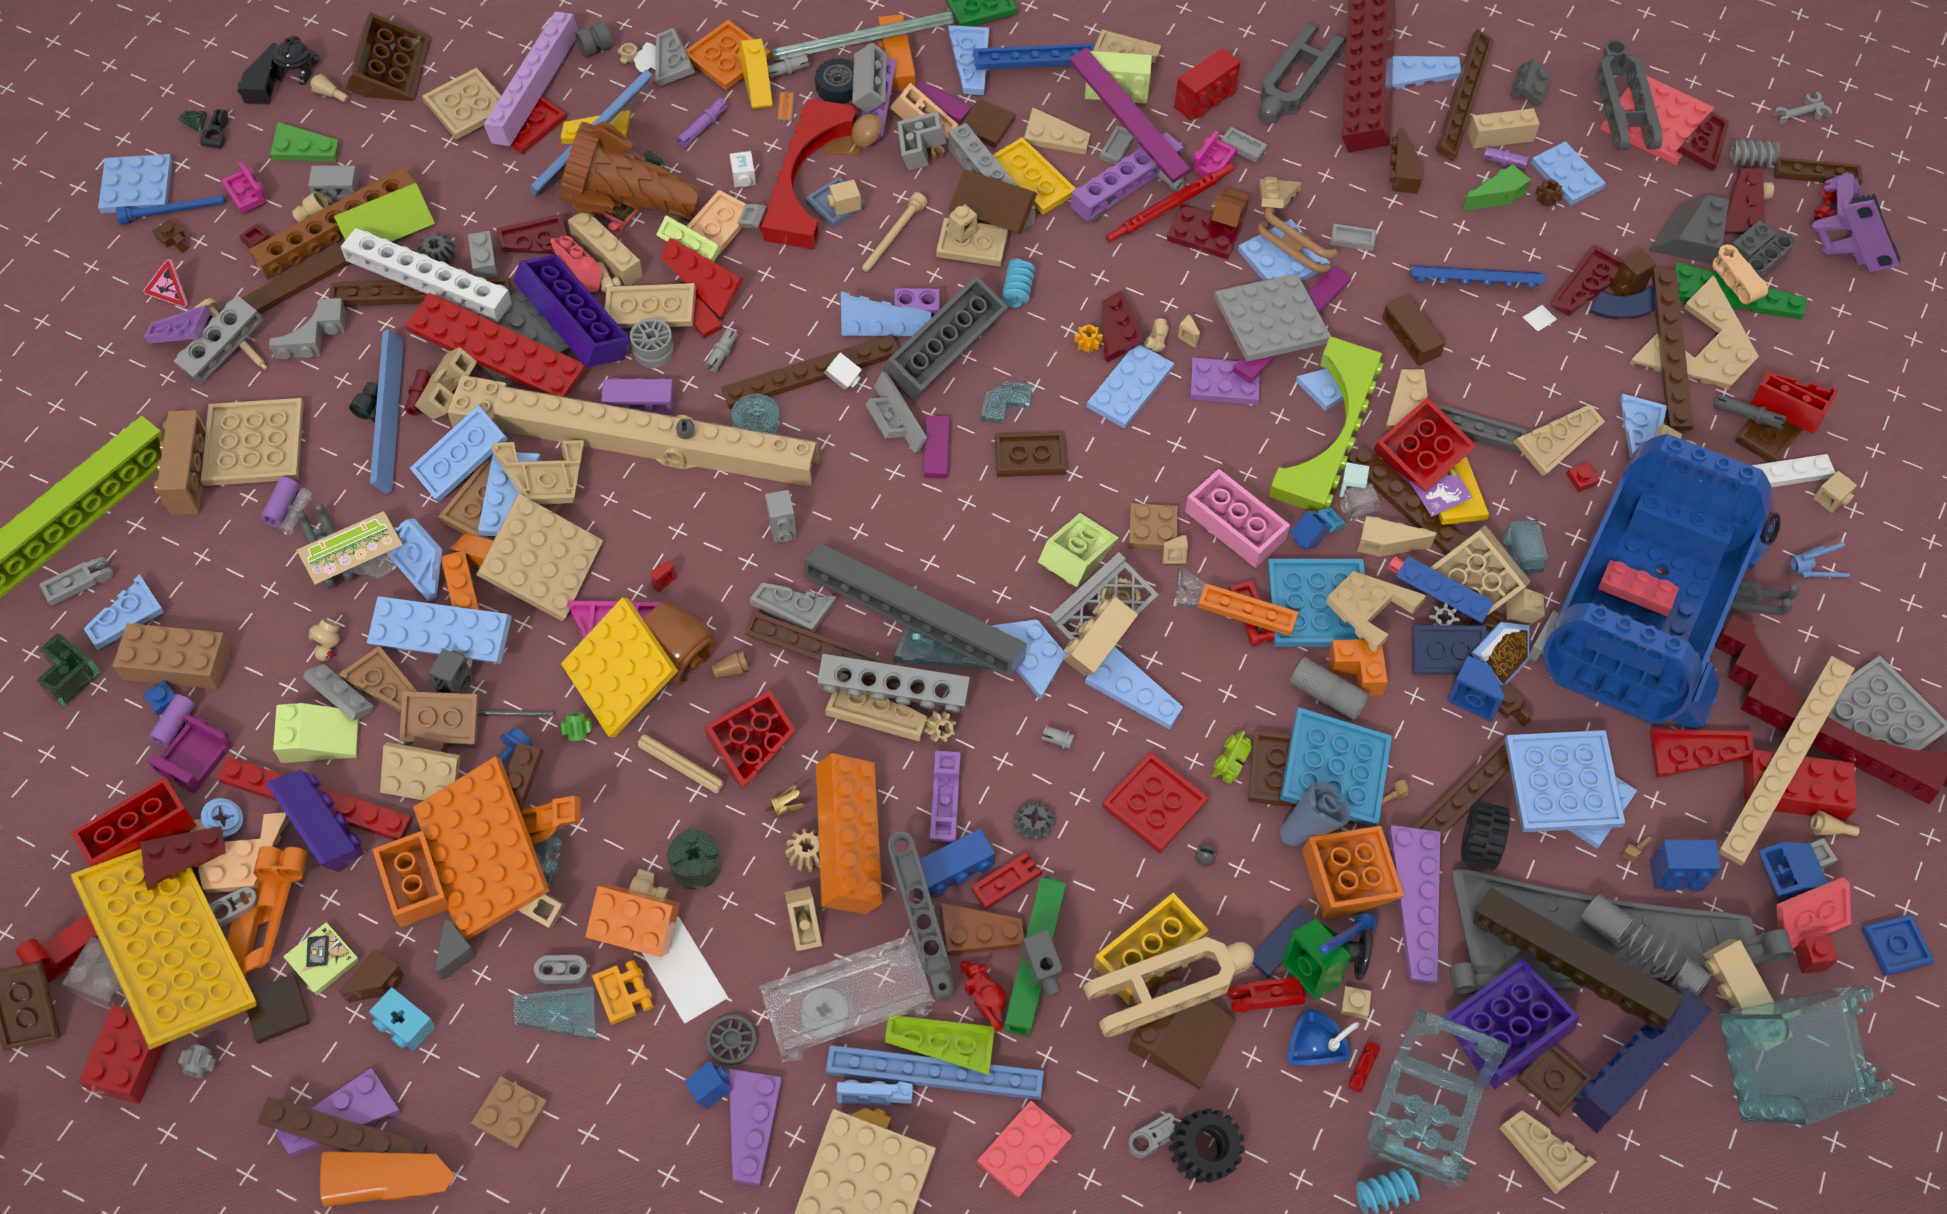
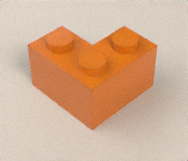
M1365 639L1333 640L1328 653L1330 671L1336 675H1355L1358 688L1369 693V696H1383L1388 683L1383 647L1381 646L1374 653L1368 647L1369 643Z

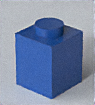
M1306 511L1290 534L1295 538V543L1301 548H1316L1333 526L1316 511Z
M711 1061L684 1081L696 1102L705 1109L710 1108L733 1090L728 1082L731 1077L722 1065L717 1067Z

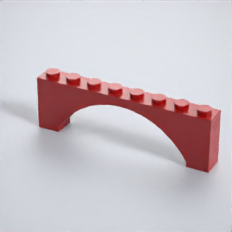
M808 99L805 107L801 108V119L795 125V136L790 139L789 152L784 155L783 169L779 170L777 176L778 183L772 188V199L766 205V216L760 222V231L763 233L764 241L814 250L820 233L818 219L812 218L799 204L793 191L795 177L802 164L815 151L832 141L852 136V128L858 119L857 106Z

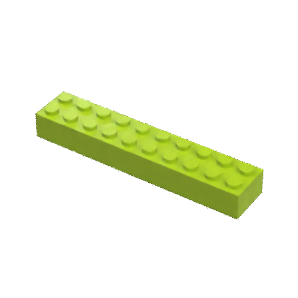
M143 416L139 417L101 449L94 452L80 466L74 468L70 474L57 482L45 494L37 498L24 511L17 514L4 527L0 528V599L158 471L157 462L161 460L162 455L160 442L164 440V436L157 427Z

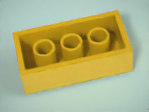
M1172 893L1095 956L1093 967L1103 976L1205 938L1209 930ZM1171 970L1164 972V975L1161 977L1156 975L1145 979L1144 983L1147 989L1152 987ZM1130 989L1117 993L1128 1006L1135 1001Z

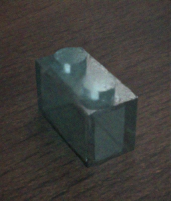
M1539 521L1510 522L1507 531L1503 535L1504 543L1509 548V555L1524 573L1543 572L1549 559Z

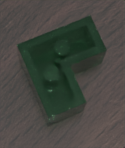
M59 633L55 634L39 649L52 666L36 681L45 693L62 707L68 704L101 674L91 658Z

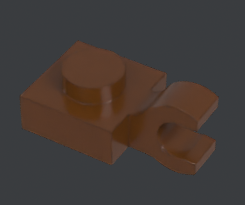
M171 219L152 230L154 236L167 248L173 244L181 253L189 248L183 242L185 241L183 230Z
M1508 684L1501 688L1505 697L1498 711L1506 719L1513 715L1521 725L1525 726L1532 720L1530 717L1534 715V712L1529 707L1523 706L1525 703L1523 697Z

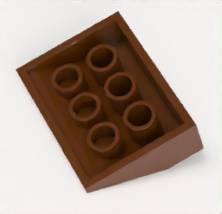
M369 12L361 32L345 89L365 97L413 101L430 36Z

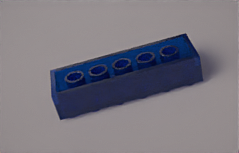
M1689 988L1682 993L1684 997L1681 1007L1665 1032L1658 1028H1652L1647 1024L1641 1027L1632 1039L1617 1052L1615 1057L1574 1098L1577 1104L1572 1111L1596 1134L1713 1011Z

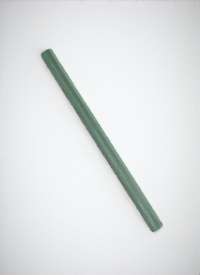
M951 11L774 48L772 49V57L774 61H780L784 58H794L803 54L808 55L948 25L954 22L953 14Z

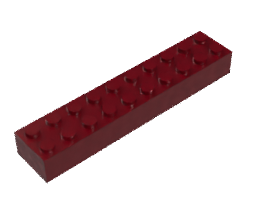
M1349 0L1342 138L1348 153L1390 145L1395 0Z

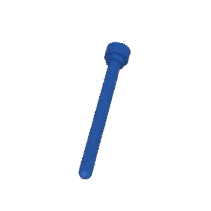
M215 196L137 209L121 206L116 207L118 221L122 225L128 224L138 217L221 205L226 202L224 196Z
M1370 912L1358 915L1355 918L1354 925L1323 943L1319 948L1320 953L1326 955L1358 934H1361L1366 928L1373 932L1378 925L1376 917Z

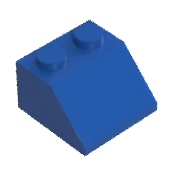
M1468 656L1455 680L1447 702L1492 723L1505 696L1492 667L1485 664L1481 659Z
M1707 662L1688 708L1680 716L1672 719L1687 730H1695L1700 726L1703 727L1710 719L1709 711L1718 698L1716 693L1719 688V681L1713 663Z

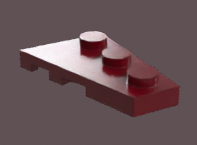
M1711 111L1677 149V152L1713 171L1718 165L1729 121Z
M561 214L496 228L503 252L555 254L550 242L551 238L567 236Z
M222 826L140 842L147 891L157 887V883L167 878L172 880L180 876V872L192 866L198 867L225 854L226 849Z

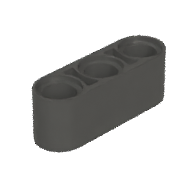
M1779 233L1748 260V263L1760 278L1764 279L1787 259L1795 244L1794 238L1788 233Z

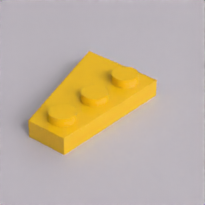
M630 110L620 112L609 123L626 138L631 118ZM599 116L564 122L561 143L572 144L581 122L592 124Z

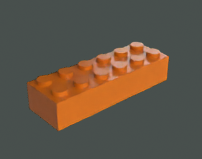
M830 753L816 764L822 907L866 915L883 904L875 762Z

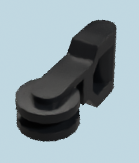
M215 109L208 129L202 132L200 145L223 148L226 138L222 133L221 127H225L228 123V112L226 110ZM211 135H218L217 139L209 138Z

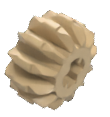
M803 828L801 835L794 832V840L787 841L788 849L785 851L786 857L790 858V865H797L800 872L804 867H807L810 873L813 871L814 865L820 868L819 835L817 836V830L813 829L810 833H807V830Z

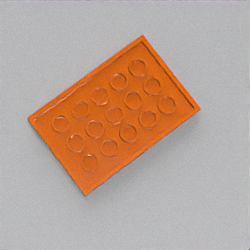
M493 757L413 807L420 829L426 836L449 904L447 907L454 927L466 941L550 891L501 758Z

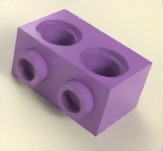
M895 288L894 306H907L929 311L932 318L939 311V289Z

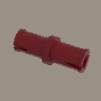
M418 369L413 385L409 387L408 393L410 395L404 411L410 415L419 414V409L415 404L431 378L429 371Z

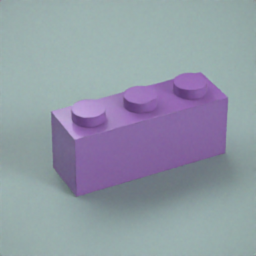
M664 378L603 379L601 403L663 415H673L672 379Z

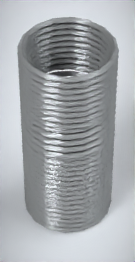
M1307 657L1301 660L1290 679V684L1303 690V692L1305 691V693L1320 700V702L1326 703L1329 707L1334 708V710L1339 711V713L1346 715V717L1348 716L1352 720H1355L1369 697V693L1364 692V690L1362 691V689L1347 682V680L1344 681L1341 677L1319 664L1317 665V663L1311 661V659L1309 660Z

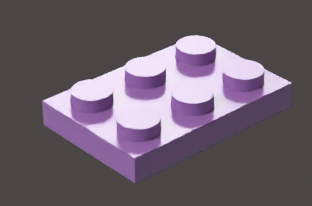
M1192 358L1190 400L1258 405L1260 375L1252 383H1249L1232 372L1233 367L1239 361Z

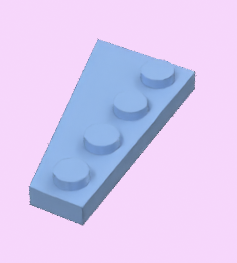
M1393 56L1392 87L1402 89L1408 84L1415 83L1418 86L1424 85L1425 81L1430 80L1440 82L1459 78L1461 72L1459 57Z

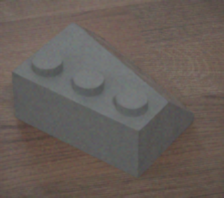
M1705 195L1679 204L1649 251L1712 264L1713 260L1719 256L1718 251L1720 247L1723 246L1729 199Z

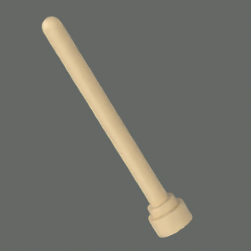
M919 192L913 193L908 200L909 207L863 264V271L869 272L913 214L924 209L928 203L924 195Z

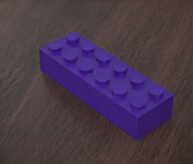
M557 255L519 261L513 282L586 367L624 360L630 343L629 336Z

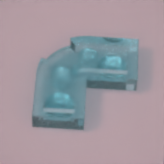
M1007 381L1002 382V385L990 391L987 390L981 412V421L1003 424L1007 406L1029 409L1033 385Z

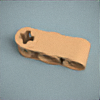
M1727 244L1721 246L1718 251L1719 256L1713 260L1712 267L1723 278L1726 285L1738 296L1739 300L1743 304H1749L1768 294L1766 282L1754 271L1753 267L1743 258L1737 248Z

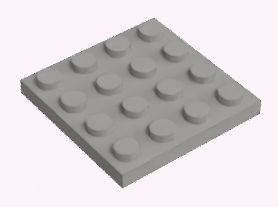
M1298 274L1215 291L1214 299L1246 362L1327 344L1331 336Z
M1880 655L1850 676L1828 714L1829 718L1869 738L1913 750L1922 751L1947 733V721Z

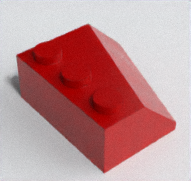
M771 690L705 726L707 739L730 776L742 789L746 787L796 732Z

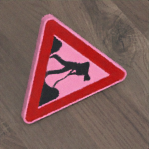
M168 259L145 287L144 293L181 307H187L188 302L173 261Z

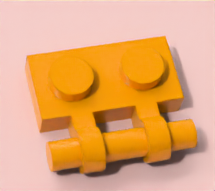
M635 960L625 964L628 972L620 974L616 965L592 975L611 1025L635 1016L636 1012L633 1005L641 1004L644 1012L654 1008L651 1001L652 994L650 989H646L643 981L644 974L642 969L638 968ZM633 983L636 992L628 995L625 985Z

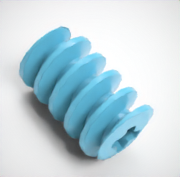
M1012 259L1008 264L1001 300L1010 308H1018L1022 304L1029 302L1036 269L1034 265L1027 261Z
M1399 1168L1397 1173L1389 1171L1387 1177L1380 1174L1376 1180L1368 1178L1366 1183L1359 1181L1356 1184L1357 1200L1364 1214H1368V1208H1371L1374 1214H1378V1205L1380 1204L1385 1211H1388L1389 1201L1392 1202L1395 1208H1398L1399 1198L1407 1205L1409 1204V1195H1412L1415 1201L1420 1199L1415 1180L1405 1168Z

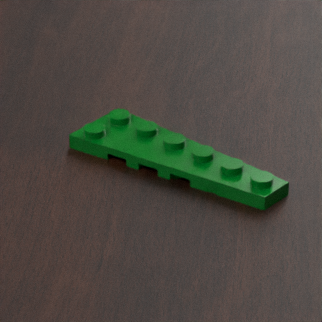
M1676 262L1674 267L1677 272V281L1681 284L1678 289L1680 302L1687 303L1714 276L1733 310L1745 308L1750 309L1753 313L1800 320L1805 313L1807 297L1768 287V294L1749 304H1743L1718 273Z

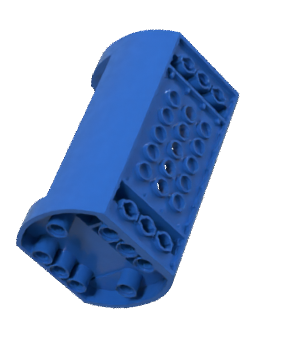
M1669 434L1651 438L1636 449L1545 644L1543 652L1544 663L1548 673L1557 685L1650 724L1672 720L1680 716L1688 708L1773 505V491L1763 470ZM1609 561L1622 562L1632 569L1645 571L1655 578L1671 581L1674 585L1678 586L1679 589L1668 617L1655 611H1643L1640 605L1599 590L1598 587ZM1656 569H1664L1667 575L1658 574Z

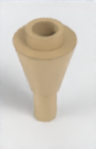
M321 73L312 78L310 83L312 92L335 97L344 103L348 101L349 95L338 90L324 74Z
M1818 811L1810 820V828L1814 835L1843 833L1858 836L1860 831L1858 826L1844 824V822L1823 811Z

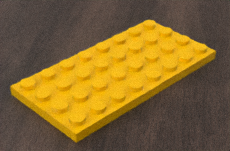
M141 849L75 872L71 874V879L150 1050L256 1006V1000L191 867L180 872V876L172 880L167 878L157 883V887L147 891Z

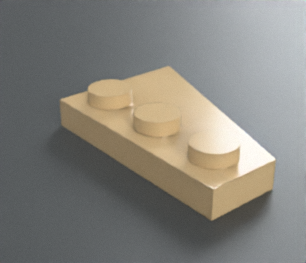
M1102 29L1093 51L1152 55L1151 63H1156L1161 45Z
M1032 107L1024 139L1032 146L1086 155L1090 133Z
M1275 177L1260 179L1259 194L1261 207L1284 208L1290 202L1291 197L1294 198L1296 193L1301 191L1302 182L1282 181Z
M1424 369L1401 370L1385 430H1391L1428 397Z
M1522 1110L1500 1127V1130L1555 1195L1597 1162L1589 1156L1586 1158L1574 1150L1575 1146L1566 1141L1564 1143L1552 1135L1549 1128Z

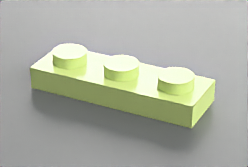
M665 216L656 234L667 242L669 238H673L714 262L722 248L719 244L669 216Z

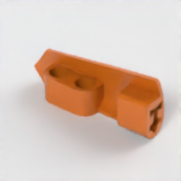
M323 1152L320 1169L321 1201L324 1207L380 1199L382 1201L433 1195L438 1192H445L455 1178V1174L437 1154Z

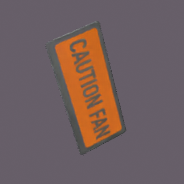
M779 91L777 121H793L796 92Z

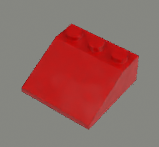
M1427 397L1377 441L1374 451L1392 469L1424 492H1427L1475 449L1476 445Z

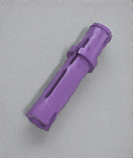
M717 98L708 109H703L701 115L676 137V141L679 142L678 144L686 148L710 124H714L717 120L716 118L728 108V105L725 104L726 102L721 98Z

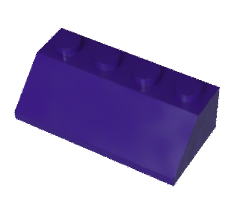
M300 769L266 783L321 866L341 872L365 854L360 847L362 845L361 840L354 832L350 833L347 829L348 821L340 812L336 813L332 807L335 805L333 799L326 792L323 793L319 788L321 782L314 773L311 772L309 774Z

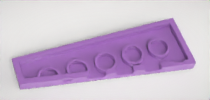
M1391 825L1388 828L1391 857L1394 859V866L1404 893V897L1398 899V907L1401 909L1402 916L1401 929L1404 938L1408 980L1435 984L1438 979L1440 832Z

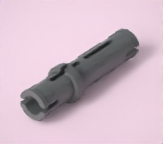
M1721 394L1717 396L1718 399H1716L1714 404L1716 409L1718 408L1754 420L1759 425L1763 423L1780 430L1783 428L1787 418L1786 415L1768 411L1767 407L1761 406L1759 408L1722 396Z

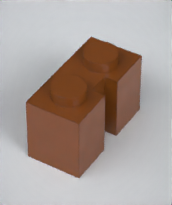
M1225 188L1222 194L1218 193L1217 198L1212 202L1210 212H1213L1212 220L1237 227L1246 213L1250 194Z

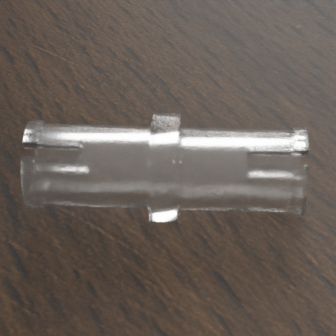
M300 488L293 504L288 506V513L279 526V530L289 536L294 534L293 532L299 523L296 514L298 511L302 510L305 512L311 499L314 497L311 491Z

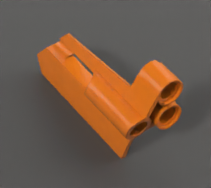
M262 846L259 848L253 871L260 881L258 889L254 890L258 895L257 905L250 912L231 922L227 943L245 979L248 972L256 968H262L269 962L291 883L301 880L304 875L308 852L304 849L287 847L282 851L272 846ZM247 895L243 897V903L245 905L249 903L248 899L250 897H248ZM269 921L264 946L253 951L258 926Z

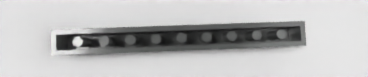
M820 543L805 559L804 577L1009 678L1025 660L1026 642L833 548Z

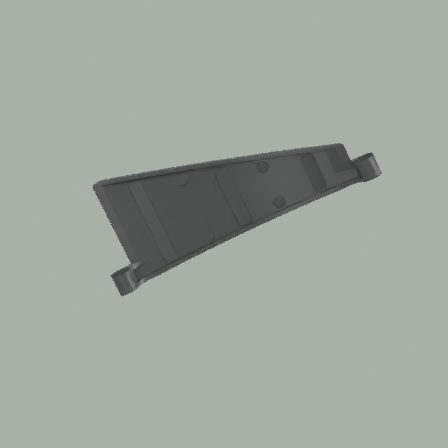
M1460 869L1452 872L1454 889L1471 962L1449 966L1454 993L1475 994L1522 959L1554 991L1588 989L1584 986L1576 985L1569 977L1562 973L1553 972L1546 964L1539 960L1527 957L1518 948L1504 944L1500 938L1490 932L1480 930L1473 923L1475 909L1490 888L1513 899L1655 980H1662V974L1667 963L1658 971L1651 972L1650 967L1655 955L1643 964H1639V956L1643 947L1635 954L1627 955V949L1632 938L1623 946L1616 947L1614 943L1612 944L1603 935L1601 936L1592 927L1590 928L1581 921L1582 914L1595 896L1531 885L1476 871ZM1608 899L1619 909L1628 913L1630 917L1635 918L1634 924L1618 945L1624 942L1640 924H1643V927L1636 936L1629 953L1636 950L1651 933H1654L1644 951L1641 962L1648 958L1663 941H1666V944L1657 957L1653 970L1659 967L1675 949L1678 950L1667 969L1664 979L1670 976L1687 958L1693 960L1695 964L1697 963L1704 970H1707L1705 966L1706 959L1703 953L1728 939L1741 940L1754 965L1780 961L1794 955L1786 930H1774L1756 936L1752 919L1749 916ZM1680 970L1670 979H1675L1679 974Z

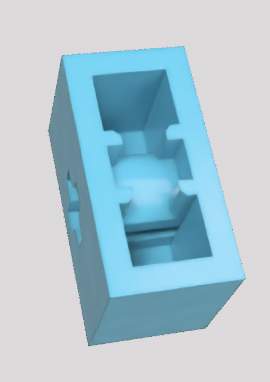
M392 987L369 1011L374 1018L372 1024L382 1033L386 1030L393 1035L392 1041L402 1049L407 1046L410 1050L414 1051L436 1028L431 1018Z

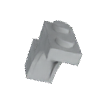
M319 299L313 316L305 325L288 335L270 338L269 346L274 358L289 359L321 356L322 335L345 333L346 309L342 299Z

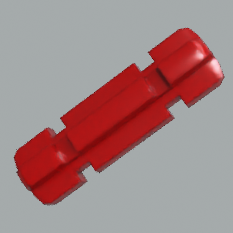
M1372 1041L1367 1042L1348 1083V1087L1355 1092L1362 1091L1365 1080L1368 1078L1375 1058L1380 1051L1378 1044Z

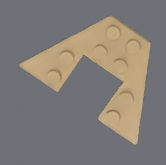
M1712 276L1685 304L1684 308L1719 334L1696 357L1685 351L1688 377L1700 379L1702 383L1715 384L1718 387L1730 389L1755 363L1759 356L1716 278ZM1658 333L1631 359L1630 365L1639 364L1654 368L1653 371H1662Z

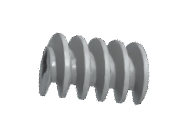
M1733 138L1730 146L1732 166H1735L1737 161L1740 160V166H1744L1746 161H1748L1749 167H1752L1754 162L1757 161L1758 168H1761L1763 162H1765L1766 168H1770L1771 163H1775L1779 156V143L1776 141L1772 143L1764 141L1762 143L1761 140L1754 142L1748 139L1745 142L1744 139L1737 141Z

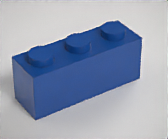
M981 829L919 859L930 896H939L946 892L948 887L956 883L958 885L963 884L970 879V876L977 872L984 873L992 868L993 864H995V852Z

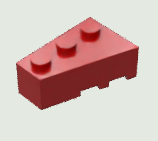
M1768 371L1750 404L1759 408L1764 406L1767 407L1768 411L1786 415V421L1814 434L1839 388L1832 387L1831 390L1818 387V383L1810 382L1807 385L1796 382V378Z

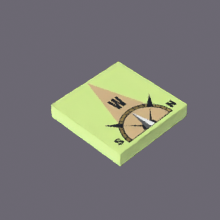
M327 922L283 956L316 996L359 962L357 956ZM329 936L328 964L326 966L307 967L308 937Z

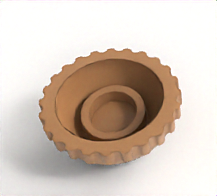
M874 113L865 114L855 121L852 128V138L855 145L865 148L875 142L882 129V120L878 115Z

